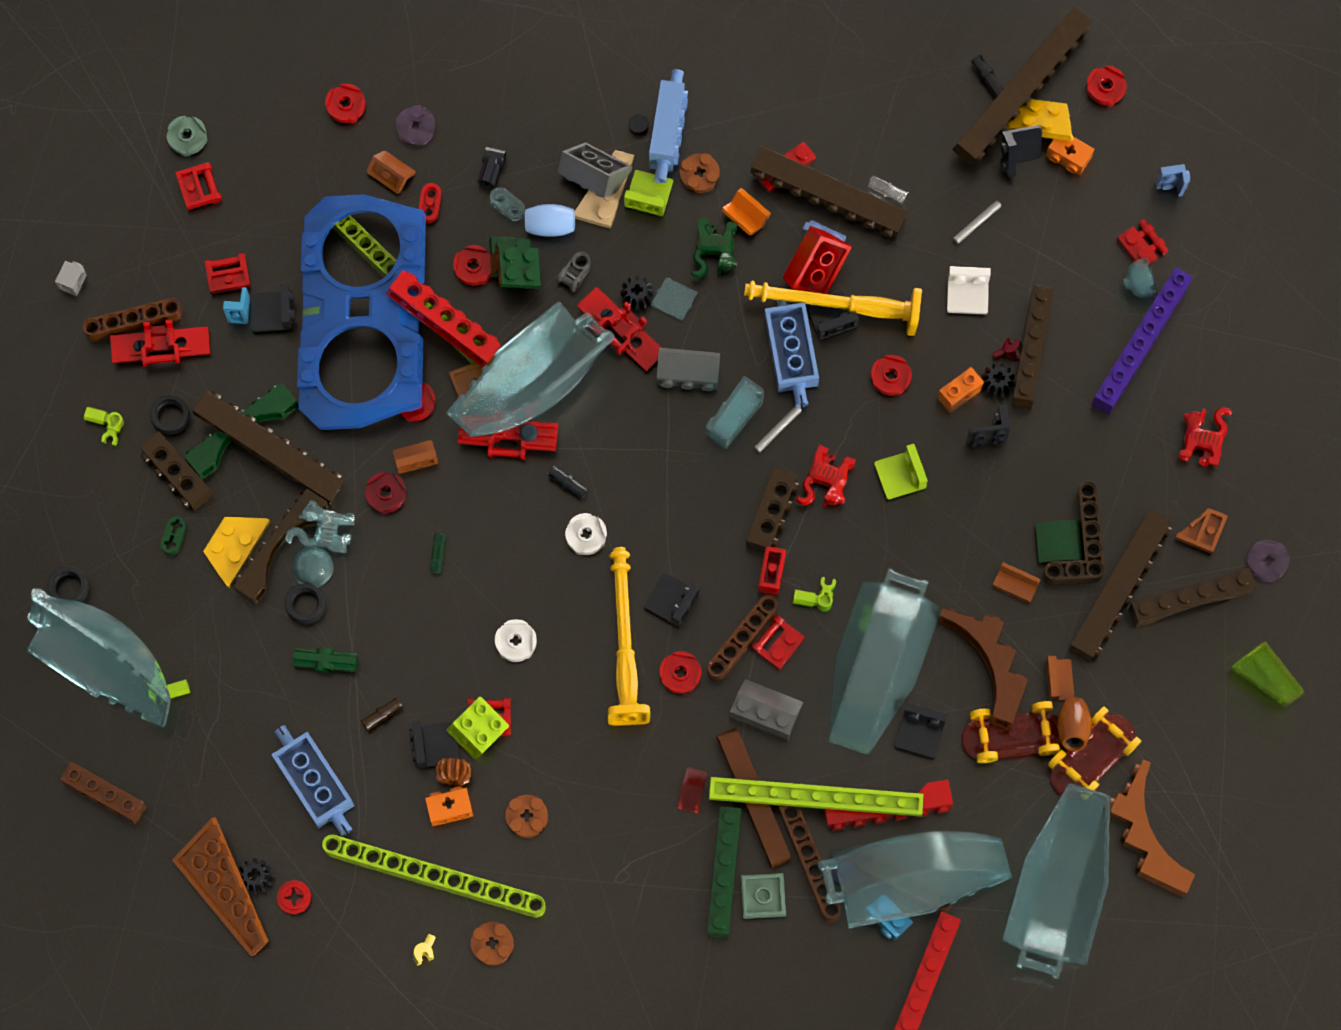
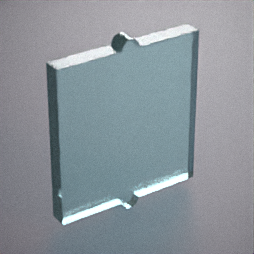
M666 277L661 288L657 289V295L651 306L683 321L688 310L692 309V303L698 292Z

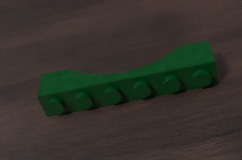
M281 383L272 386L265 396L256 398L246 410L242 409L239 412L245 416L247 414L253 416L257 420L256 423L272 419H284L299 408L296 398ZM219 431L209 434L197 447H191L186 452L184 458L188 465L203 480L218 469L221 456L231 442V439Z
M720 806L707 937L724 939L729 937L741 808Z

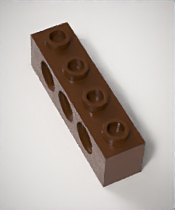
M70 762L60 778L65 786L134 825L137 824L147 808L143 801L73 762Z

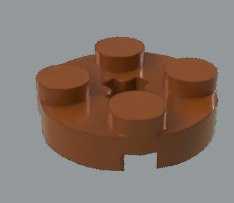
M693 154L682 161L680 180L685 188H689L695 193H706L715 187L720 177V169L710 154ZM697 170L704 171L703 177H699V175H695L694 173H696Z
M521 795L512 799L506 809L507 825L519 837H534L547 825V808L540 798L533 795ZM525 811L533 814V817L529 818L527 822L524 818H521V814H524Z
M487 922L480 925L474 930L471 938V949L474 956L480 962L489 966L505 962L514 948L511 932L504 924L498 922ZM490 938H493L494 941H498V944L495 945V949H491L490 946H486V943L489 942Z

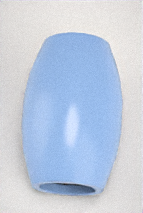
M544 204L525 210V230L528 233L545 237L561 236L574 232L575 211L570 207L557 204Z

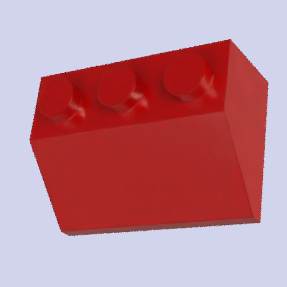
M810 226L783 279L792 289L827 294L852 246L827 231Z

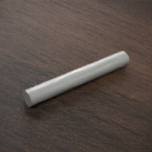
M996 200L953 237V241L959 244L1001 207L1000 202Z
M794 406L754 447L755 450L760 453L802 411L801 408Z

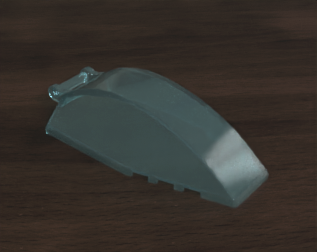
M557 302L494 354L495 359L489 366L485 365L483 367V374L477 381L473 380L470 383L471 388L465 395L461 394L446 413L471 437L502 432L526 423L553 407L574 389L589 371L596 357L613 341L614 334L610 330L606 331L595 322L593 316L589 313H585L577 320H574L560 302ZM589 326L599 335V337L596 338L595 336H593L589 331L585 329V327Z
M891 568L888 569L884 583L863 581L836 656L829 742L869 755L888 724L914 688L942 609L924 597L929 581L923 580L922 582L896 573ZM890 580L920 589L919 594L889 585Z
M38 588L32 590L31 599L33 601L27 620L37 627L38 631L27 649L28 653L98 698L100 695L110 698L108 703L115 705L116 702L126 706L125 711L130 713L133 710L142 713V719L163 728L166 725L171 698L163 673L145 644L121 621L105 611L78 601L50 597Z
M1069 783L1024 860L1002 938L1003 941L1021 950L1017 967L1022 968V966L1032 968L1051 974L1053 978L1058 979L1063 963L1086 966L1109 884L1110 795ZM1026 952L1056 960V967L1025 958Z
M928 832L893 837L877 842L831 850L833 859L822 860L818 863L826 886V901L828 904L844 902L849 928L937 911L938 907L948 903L951 905L961 897L971 896L977 890L986 886L987 888L992 887L1012 877L1002 838L971 832ZM831 869L837 870L841 892L835 891Z

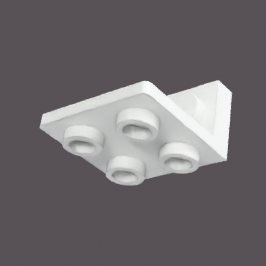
M950 266L947 294L948 313L983 315L988 313L990 268Z

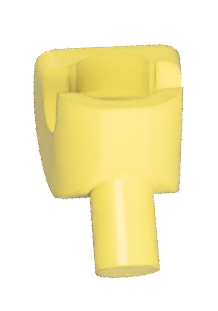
M428 934L424 943L416 945L413 952V960L417 966L422 964V956H426L428 961L434 959L431 947L436 938L435 936Z

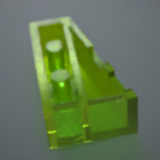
M1266 641L1231 666L1233 672L1285 707L1304 694L1302 687Z

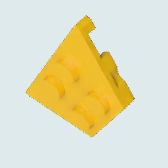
M1031 99L1025 107L1022 105L1018 109L1021 112L1014 120L1009 119L1007 122L1009 127L1005 130L1009 131L1039 125L1042 128V137L1073 141L1069 109L1065 103Z
M224 517L203 552L227 588H231L236 577L271 523L269 519Z

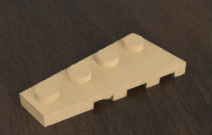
M615 150L612 154L613 157L632 166L634 155ZM628 176L616 193L605 198L599 197L595 192L588 190L575 210V219L611 229Z

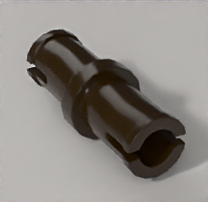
M395 697L383 707L379 706L376 708V711L362 719L361 723L369 732L381 722H387L388 718L402 710L403 706Z

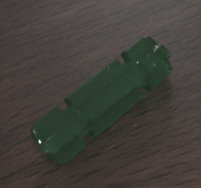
M443 533L434 534L435 544H433L432 562L430 563V572L441 573V563L444 554L443 544H445L446 539Z

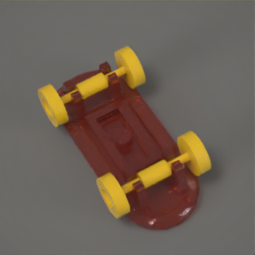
M1038 702L1031 705L1032 712L1016 714L1010 731L990 724L992 718L990 709L971 711L970 718L973 721L965 727L962 734L963 749L972 758L977 759L978 763H990L997 761L998 758L1039 753L1040 756L1057 754L1060 751L1062 742L1058 733V717L1050 713L1053 710L1052 702Z
M1105 706L1102 707L1091 719L1093 726L1086 747L1080 751L1068 750L1067 753L1061 750L1048 763V766L1052 769L1051 783L1054 790L1064 798L1076 799L1082 797L1086 800L1100 785L1097 782L1124 754L1129 756L1141 743L1138 737L1135 738V730L1129 720L1118 714L1106 715L1109 710Z

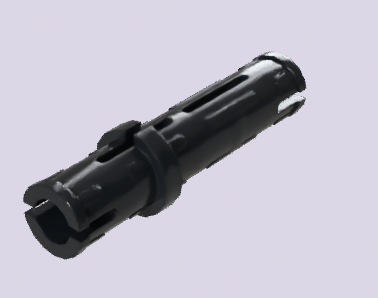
M980 54L974 57L971 63L980 74V79L984 80L996 98L1004 88L996 78L993 68L989 67Z

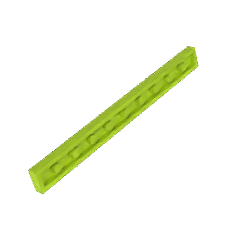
M711 777L709 800L922 817L923 794L717 777Z

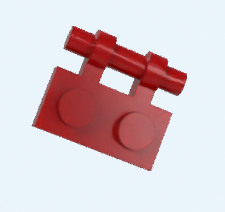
M1145 219L1138 223L1142 228L1140 232L1133 226L1117 237L1119 244L1140 270L1157 260L1158 257L1154 253L1155 251L1159 250L1162 255L1169 251L1165 246L1166 242L1157 236L1154 232L1155 228L1148 224ZM1148 236L1153 244L1149 246L1143 238Z

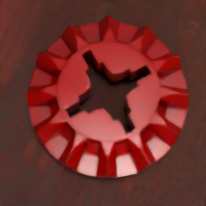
M288 881L278 890V905L286 913L296 915L304 912L310 905V890L301 881ZM293 889L297 896L302 897L296 900L295 906L292 900L285 899L292 896Z

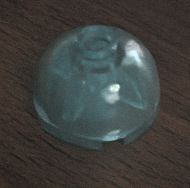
M1147 257L1138 259L1130 264L1126 271L1127 278H1123L1126 290L1131 289L1133 295L1138 298H1150L1158 295V292L1155 290L1157 289L1152 268L1148 267L1147 263L1149 260Z
M307 546L296 553L293 559L292 570L295 579L299 583H309L316 587H321L332 577L334 564L331 556L325 549L319 546Z

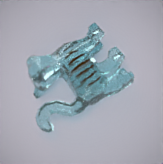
M309 501L307 506L304 507L303 513L298 515V518L309 522L318 521L314 537L309 539L305 531L295 527L286 533V541L291 543L293 537L298 536L301 543L307 547H322L334 552L346 553V545L350 544L351 535L344 534L339 536L337 535L338 525H353L355 515L347 513L343 516L332 510L321 509L316 501Z

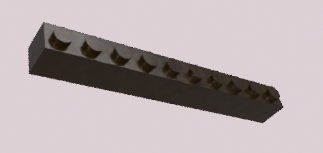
M1074 6L952 150L969 165L975 160L979 162L986 154L983 150L986 147L991 148L998 140L995 138L998 132L1002 135V132L1009 127L1007 124L1009 119L1014 120L1021 111L1018 110L1020 106L1023 105L1025 107L1032 99L1030 96L1032 92L1037 93L1043 87V79H1049L1056 71L1053 69L1056 64L1060 66L1067 58L1065 53L1067 51L1072 52L1079 44L1076 40L1079 37L1083 39L1090 31L1087 27L1092 21Z

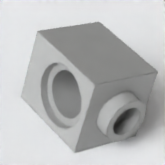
M65 261L55 283L58 289L77 296L87 274L81 264L74 261L72 263Z

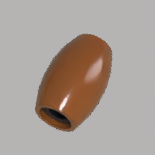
M1072 697L1064 701L1059 711L1058 733L1063 746L1067 750L1080 751L1086 747L1089 741L1092 720L1086 702L1081 698Z

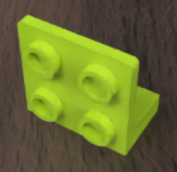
M635 170L629 191L626 190L624 196L625 207L663 216L672 189L673 179L666 178V183L660 184L654 181L655 174Z
M915 444L907 445L904 453L878 460L874 463L887 500L925 489L928 480Z
M479 697L446 731L476 760L509 725L482 697Z

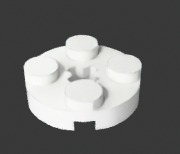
M583 513L576 515L570 520L565 536L568 546L576 554L591 555L604 547L607 531L604 522L600 518ZM583 530L592 533L588 539L580 536L583 534Z
M509 620L496 632V649L500 656L508 661H523L530 658L536 648V633L525 621ZM514 636H518V639L522 640L517 646L510 643Z

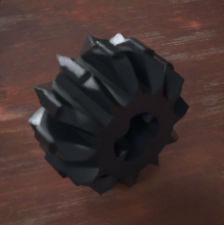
M637 275L634 281L629 277L628 283L622 284L623 290H620V296L623 297V304L628 302L631 308L635 306V310L638 311L639 306L646 309V303H652L651 297L654 296V291L651 289L653 285L652 283L647 284L646 278L640 281Z
M995 363L992 364V369L986 367L985 374L981 375V379L984 382L983 388H986L985 393L992 392L993 398L997 394L1003 398L1005 393L1010 394L1011 388L1015 386L1013 381L1015 375L1009 374L1011 372L1010 367L1003 369V363L1000 364L999 368H997ZM996 378L1000 379V383L995 382Z
M253 858V864L246 860L245 864L247 867L240 866L239 870L242 872L240 875L247 892L249 893L252 889L253 894L257 895L260 888L262 893H264L265 888L263 886L270 887L272 885L267 879L274 878L272 873H268L272 870L271 866H265V860H261L258 864L257 858ZM257 872L259 876L253 881L250 876H254V873Z

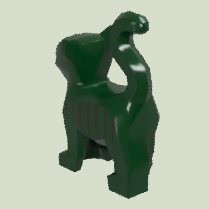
M699 218L697 227L698 239L696 250L693 254V261L700 267V270L691 271L693 277L700 278L707 274V263L701 258L702 255L719 256L717 260L718 276L721 275L722 271H729L731 268L737 267V261L733 257V235L737 231V223L728 222L724 233L720 235L714 234L717 230V224L706 227L709 225V219Z

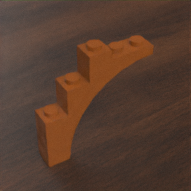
M1143 759L1140 765L1136 763L1131 775L1135 777L1132 784L1128 782L1123 791V794L1126 796L1118 793L1116 798L1111 797L1106 808L1110 810L1108 817L1130 826V828H1125L1121 837L1124 839L1122 846L1145 856V858L1141 856L1136 866L1139 869L1137 876L1181 897H1185L1195 874L1180 866L1165 852L1150 828L1145 811L1144 790L1146 776L1151 763Z

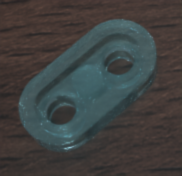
M499 187L492 190L490 202L494 208L512 221H518L524 217L525 206L523 202L505 188ZM498 198L504 199L502 202L497 201ZM513 210L519 211L517 214L512 213Z

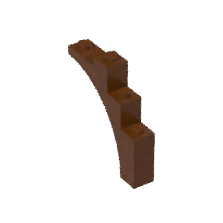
M942 608L938 624L955 631L965 638L977 650L987 666L994 690V710L990 724L1010 731L1028 679L1019 673L1012 674L1009 672L1016 650L1006 644H997L1004 621H1001L996 616L984 615L981 622L973 616H964L958 614L953 609Z

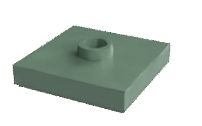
M783 873L741 875L743 919L786 917Z

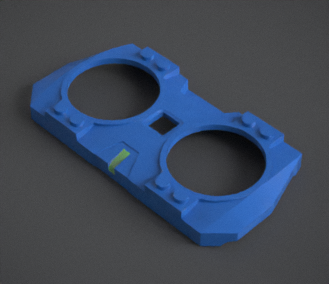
M364 194L326 196L304 217V233H302L301 243L303 319L300 348H298L297 387L299 388L298 409L320 430L362 428L394 415L422 408L423 338L418 333L419 320L386 295L389 287L403 270L407 273H412L421 284L425 282L426 215L421 209ZM356 213H374L390 221L398 232L400 252L397 262L383 279L374 284L362 287L341 284L329 275L324 266L322 252L325 239L334 225L345 217ZM408 290L409 295L416 296L413 290ZM370 298L369 316L350 317L351 299ZM359 327L375 329L387 336L396 350L397 369L391 384L382 394L367 402L346 403L335 399L325 390L319 375V363L324 349L334 337L346 330Z

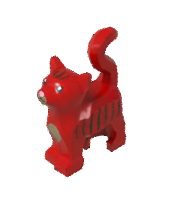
M1220 407L1215 411L1214 422L1219 427L1218 432L1200 428L1204 422L1206 409H1202L1201 412L1185 413L1183 416L1187 425L1184 436L1185 448L1180 451L1179 459L1188 462L1194 450L1197 449L1204 451V456L1200 457L1198 465L1207 467L1211 464L1217 467L1221 457L1223 439L1227 433V424L1222 419V415H1231L1232 411L1226 407Z
M819 445L814 455L813 465L802 485L807 496L805 498L796 497V501L801 505L812 503L815 492L811 484L815 483L829 487L824 496L823 507H826L828 504H843L845 497L842 490L847 482L848 470H852L856 460L846 457L838 468L834 467L830 463L834 462L836 456L828 455L829 448Z

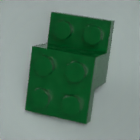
M491 237L489 239L492 277H499V287L539 289L541 283L538 248L530 247V239Z

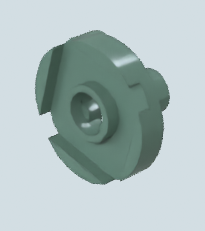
M180 116L169 124L167 141L173 151L187 157L197 153L207 143V132L204 124L198 118ZM184 132L192 133L189 139H183Z

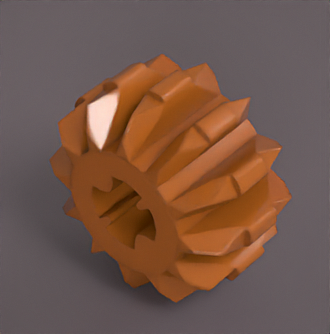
M443 758L437 761L436 780L449 786L465 785L469 783L471 777L470 763L464 759Z

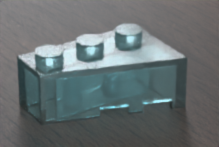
M744 376L727 401L720 406L715 418L712 417L706 425L707 436L727 449L763 404L764 389Z

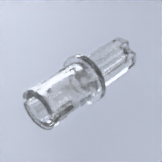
M872 176L868 183L870 188L884 194V197L888 196L901 204L908 192L893 186L892 183L889 184L875 176Z

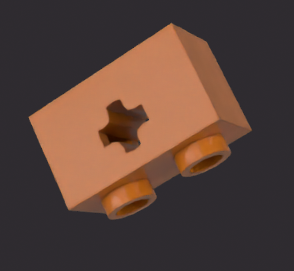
M1073 137V141L1053 139L1048 147L1046 156L1052 162L1065 166L1069 172L1081 175L1093 156L1094 148Z
M970 367L939 390L938 400L951 413L982 391L984 382L974 369Z
M461 786L451 788L450 792L443 794L442 792H434L425 798L432 827L473 817L467 788L462 789ZM448 801L451 802V804H452V805H451V807H452L451 809H448V808H447V806H446L447 803H446V802H448Z

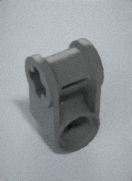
M584 252L576 253L559 273L556 281L558 283L562 282L571 288L572 292H575L591 270L589 255ZM579 261L586 262V265L582 267H579L576 264Z

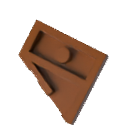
M1208 508L1182 532H1179L1175 540L1213 554L1228 516Z

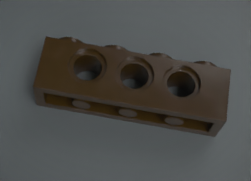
M159 431L140 446L142 450L141 457L147 464L151 462L156 467L153 469L160 479L164 477L168 481L166 485L173 493L177 492L181 496L179 500L186 508L190 506L195 511L213 496L210 488ZM160 455H167L165 460H157ZM172 470H180L177 475H170ZM186 484L193 485L190 490H183Z
M774 467L746 540V547L765 553L766 547L776 548L779 540L776 535L778 530L782 531L786 522V519H783L785 512L789 513L793 503L790 500L792 493H797L800 484L797 482V474ZM777 490H784L786 494L778 496L775 492ZM771 508L778 509L779 513L776 515H772L768 512V510ZM767 526L772 529V532L764 533L761 529Z

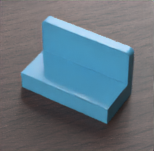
M242 288L240 302L224 301L223 310L228 323L248 324L251 305L247 288Z

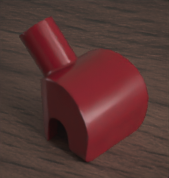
M1007 338L1002 348L993 352L996 360L1003 356L1010 360H1017L1021 356L1023 345L1020 340H1015L1012 344L1010 338Z

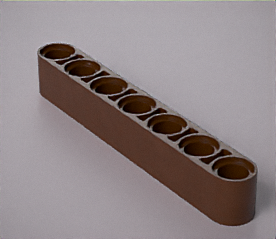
M737 728L716 735L733 779L759 781ZM743 802L771 868L791 861V855L770 805Z
M776 805L822 918L829 923L837 921L841 914V905L800 807ZM791 809L797 815L794 818H788L785 812ZM801 829L805 835L798 838L794 836L793 831ZM804 848H809L813 854L810 857H805L801 851ZM811 868H818L821 874L814 877L809 873V870ZM820 887H825L828 889L829 894L827 896H820L817 890ZM828 907H834L837 910V914L829 916L825 910Z

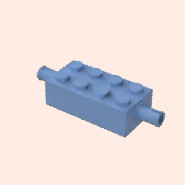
M678 69L671 71L670 81L661 80L649 150V169L656 170L654 181L660 184L666 183L668 171L673 172L674 165H678L679 147H681L682 142L681 134L682 129H684V116L688 104V91H685V83H682L684 72Z
M776 300L778 307L765 308L764 319L778 392L792 390L795 406L801 407L802 400V406L805 407L808 405L805 388L817 387L819 383L805 303L789 305L788 301Z
M285 725L281 726L280 728L284 735H282L279 729L274 734L278 737L283 747L271 754L279 769L318 829L329 822H333L341 837L346 835L342 827L350 833L353 829L343 816L346 811L354 807L350 796L309 733L306 732L294 740Z

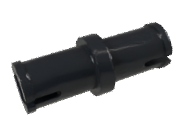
M556 465L549 471L548 476L561 484L564 490L568 489L580 499L587 493L588 488L576 481L572 474L568 475Z

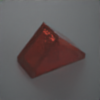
M687 767L678 804L679 809L699 813L708 772Z

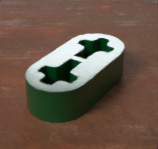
M174 516L168 520L160 545L163 552L170 556L179 552L187 530L186 523L180 516ZM177 522H179L181 528H177L176 533L174 534V528L172 525H176ZM172 538H174L173 543L175 547H171L168 550L166 543L170 544Z

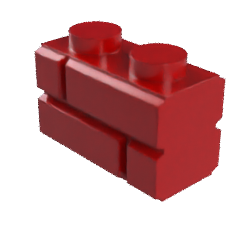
M774 547L765 548L758 592L778 596L786 550Z

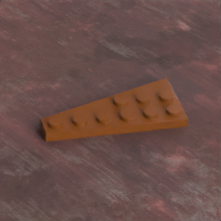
M216 817L211 818L172 861L252 957L269 941Z

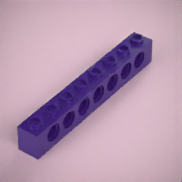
M1176 267L1174 268L1096 393L1092 402L1093 406L1107 414L1111 413L1188 289L1193 278L1191 275Z

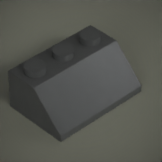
M585 142L562 151L557 173L569 181L576 182L582 188L595 192L597 196L605 198L618 191L632 171L633 166Z
M659 348L657 385L665 388L680 386L686 390L701 388L703 391L718 390L720 353Z
M745 679L730 710V718L788 741L803 702Z

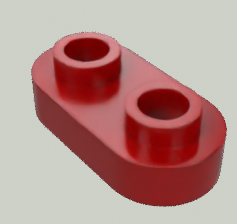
M434 183L426 184L421 190L418 209L423 210L425 214L426 212H432V215L426 216V223L434 222L439 215L442 194L440 187ZM431 193L435 194L432 198L428 196Z

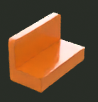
M742 188L736 192L732 201L721 210L748 235H752L763 228L771 215L766 208Z

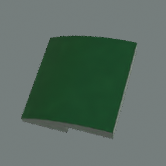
M1079 520L1036 523L1038 558L1041 565L1058 561L1083 560Z

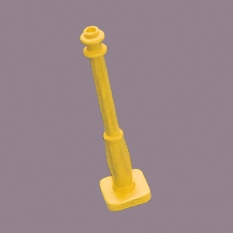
M752 280L750 284L745 285L744 296H748V300H752L753 297H759L762 302H765L766 299L848 309L850 313L856 311L858 314L877 318L902 319V321H907L906 334L914 336L919 321L922 289L914 288L910 301L901 302L875 296L851 295L850 297L769 287L767 282H764L763 286L755 285V281Z
M616 547L609 556L614 560L610 570L615 574L619 650L616 652V683L620 704L608 708V724L612 726L647 724L650 722V707L646 704L637 703V670L634 658L635 652L631 649L627 572L631 567L626 563V559L629 558L630 554L624 547Z

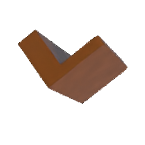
M382 151L373 156L366 173L398 194L402 191L407 179L414 176L416 171L387 151Z
M431 440L393 450L399 474L438 464L437 455Z
M1002 562L992 587L1030 604L1040 579Z
M1048 656L1046 659L1049 701H1065L1068 698L1074 697L1071 660H1057L1056 656Z

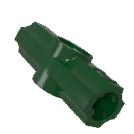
M323 647L317 648V650L295 648L293 652V667L312 668L325 673L333 672V670L356 672L357 653L336 652L334 649Z

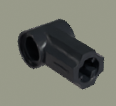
M486 146L482 159L483 165L477 180L479 184L488 188L495 186L499 170L504 166L507 151Z

